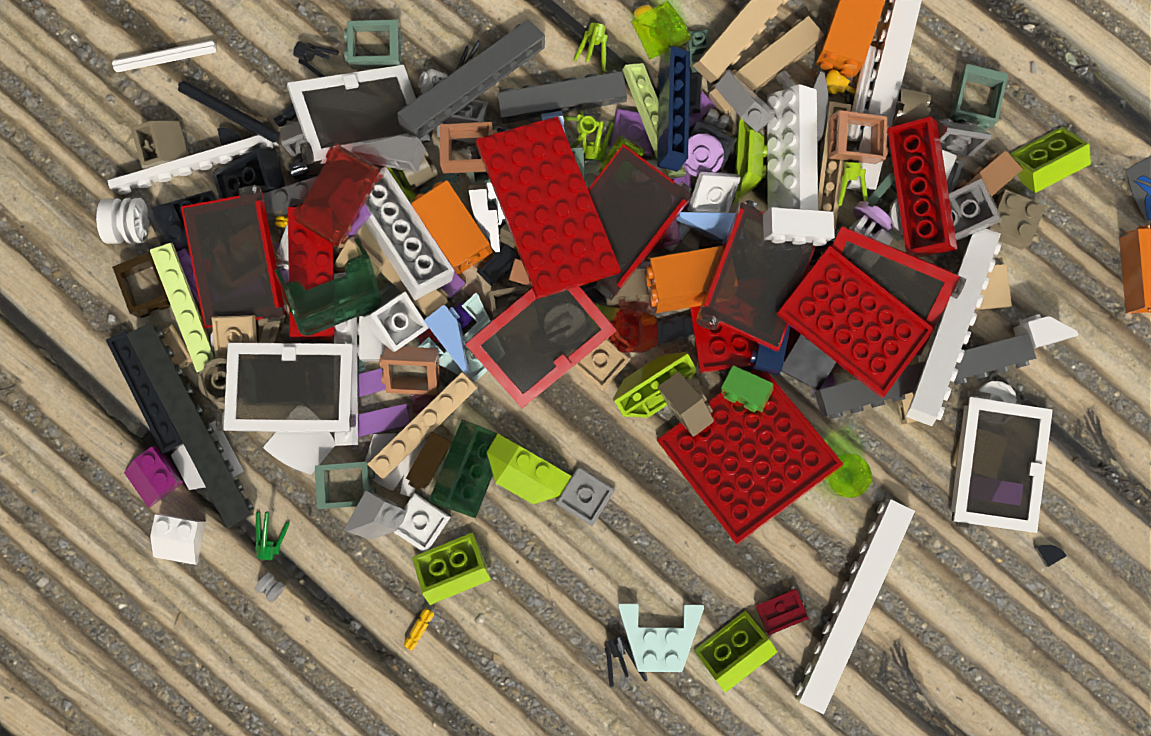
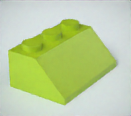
M1063 126L1010 153L1011 157L1023 169L1017 174L1021 183L1034 193L1091 165L1089 143Z
M473 532L412 557L421 592L429 605L491 580L486 562Z
M746 610L694 650L725 693L778 653L769 638Z

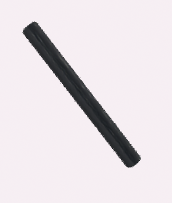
M186 81L178 83L179 87L177 90L180 93L272 143L279 141V131Z

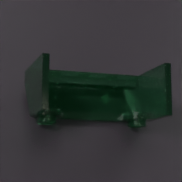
M358 238L354 239L358 256L346 262L344 267L346 275L305 291L303 284L298 281L286 284L279 269L274 270L284 299L302 335H313L373 311L380 306L382 299L371 259Z

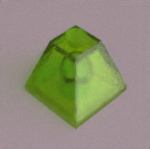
M668 0L630 21L649 59L666 53L670 46L679 47L692 39L683 19Z

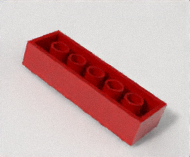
M930 116L889 127L888 135L906 253L916 257H923L956 250L957 244L938 122Z
M288 207L289 339H333L332 208Z

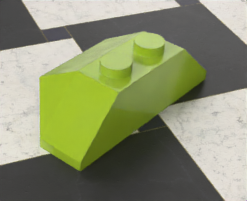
M740 116L737 121L736 136L738 138L736 140L734 174L740 176V181L733 198V203H738L766 176V165H763V157L767 156V144H764V136L759 131L756 132Z
M688 353L660 355L624 378L613 397V401L622 416L649 418L666 407L667 404L657 387L677 372L684 378L688 376L690 380L692 379L696 368Z
M498 433L487 450L495 483L531 504L560 496L572 478L571 475Z

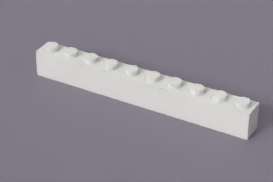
M889 0L888 3H892L891 8L886 11L884 22L887 24L885 30L883 29L880 34L879 42H882L881 49H878L876 52L875 62H877L876 69L872 71L870 80L872 86L871 89H868L867 106L864 109V114L886 116L889 127L892 126L922 0ZM861 127L857 139L856 149L853 148L852 152L871 154L872 127ZM883 161L877 164L862 163L861 169H866L867 194H872L877 188ZM858 176L857 180H848L847 189L862 192L860 176Z
M984 229L970 235L956 274L960 278L944 308L906 417L933 426L936 419L941 420L945 407H942L943 400H948L952 390L948 385L950 381L954 382L958 373V369L955 368L956 362L960 363L965 351L961 349L962 345L967 344L971 332L968 331L969 325L973 326L977 317V313H974L976 307L979 308L984 296L980 295L981 290L986 289L990 278L986 277L987 273L992 272L996 262L992 258L994 254H998L1002 243L998 242L1001 233Z
M886 499L885 502L882 501L877 509V514H879L876 522L873 521L868 529L870 535L867 542L864 541L859 549L861 555L858 562L855 561L850 569L852 575L849 581H846L842 586L841 594L843 595L840 601H837L833 606L832 614L834 615L831 621L827 622L823 628L822 633L825 635L822 641L818 642L814 648L813 654H815L812 663L809 662L805 668L804 674L806 677L803 683L800 682L796 688L795 695H797L796 700L799 703L822 714L825 713L914 515V510L891 499Z

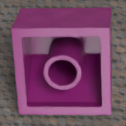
M150 447L135 458L124 472L148 508L185 483L166 454L161 453L159 447Z

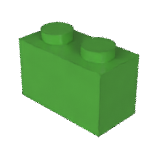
M732 366L721 389L724 398L733 403L738 401L752 412H756V410L762 412L773 391V383L736 366Z

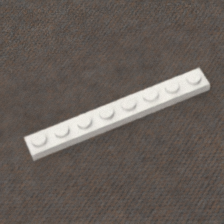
M257 135L107 181L109 188L117 194H127L132 189L138 187L147 188L152 183L158 181L167 182L172 180V177L178 175L187 176L192 174V171L198 169L207 170L212 168V165L218 163H230L233 159L242 157L258 147L272 150L273 147L279 144L278 141L272 143Z
M346 272L334 274V344L354 345L352 405L350 410V432H335V446L358 445L357 273ZM334 355L335 420H339L341 355Z

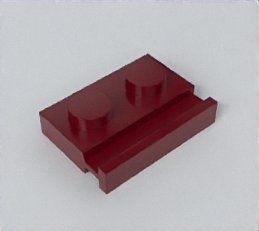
M796 588L755 604L768 636L809 619Z

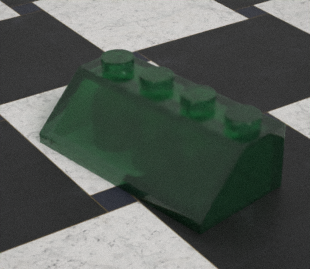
M462 419L429 501L476 518L493 477L487 450L497 433Z

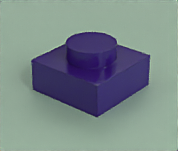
M460 303L454 310L460 316L457 321L461 324L463 331L474 319L462 307L463 304Z

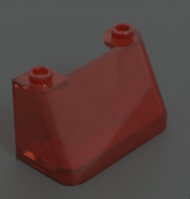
M336 145L329 148L325 156L327 161L303 204H298L293 215L296 216L295 221L334 246L343 248L348 240L346 232H351L352 225L372 190L375 189L373 184L381 181L385 171L342 146Z

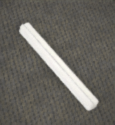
M213 40L115 59L112 61V65L116 72H122L215 53L216 45Z
M870 46L865 63L860 69L851 112L864 113L877 52L875 46ZM849 124L848 141H857L861 125Z

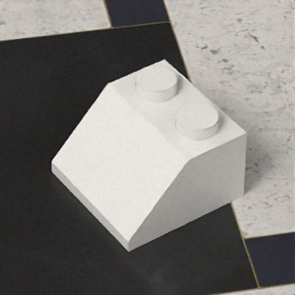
M406 292L394 296L363 317L374 336L393 352L429 328Z
M1040 314L1019 321L1020 325L1013 328L1015 336L1029 333L1033 348L1078 336V332L1050 316L1041 318Z
M155 514L150 535L153 557L197 565L206 521L167 514Z

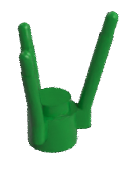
M268 511L265 512L262 540L260 512H256L255 551H257L256 558L262 560H273L274 554H279L280 546L290 525L289 522L285 523L276 545L273 546L274 542L267 540Z

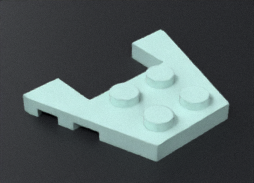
M477 293L462 305L477 322L463 335L464 344L490 322ZM496 333L481 345L495 362L505 355V351ZM429 337L418 346L438 348L439 365L458 375L462 372L447 351L444 353ZM465 345L470 371L467 375L476 382L488 370Z
M618 603V609L637 671L682 672L704 610V605L683 604L682 627H638L639 604Z

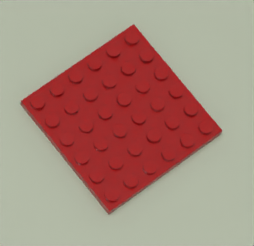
M753 369L749 373L773 383V391L762 412L758 410L752 412L738 401L736 403L730 402L724 398L721 392L707 402L713 410L710 414L714 422L693 437L680 422L657 439L658 444L736 545L844 465L770 374Z

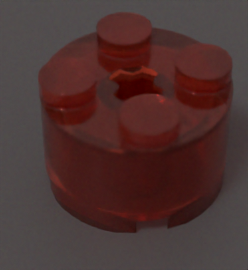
M622 309L615 313L617 315L613 320H610L617 331L609 337L611 344L616 346L619 352L644 353L656 347L658 343L657 317L654 314L645 310Z

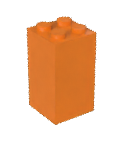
M837 0L816 65H819L820 68L826 71L836 69L845 77H856L865 63L885 0Z
M447 180L436 183L432 186L431 191L426 194L421 193L413 199L412 207L457 275H460L493 253L489 242Z
M1151 225L1138 226L1137 230L1128 231L1127 235L1119 238L1126 314L1151 313Z
M723 246L650 258L649 266H646L647 274L645 276L647 287L650 286L651 294H649L651 307L655 306L656 313L701 306ZM732 258L714 303L730 301L734 297L738 285Z

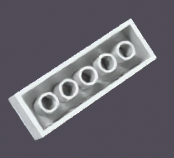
M799 84L767 95V105L776 112L774 117L767 123L768 210L774 207L818 211L817 90Z
M387 167L354 181L356 189L371 214L365 225L413 299L417 300L451 282L454 269Z

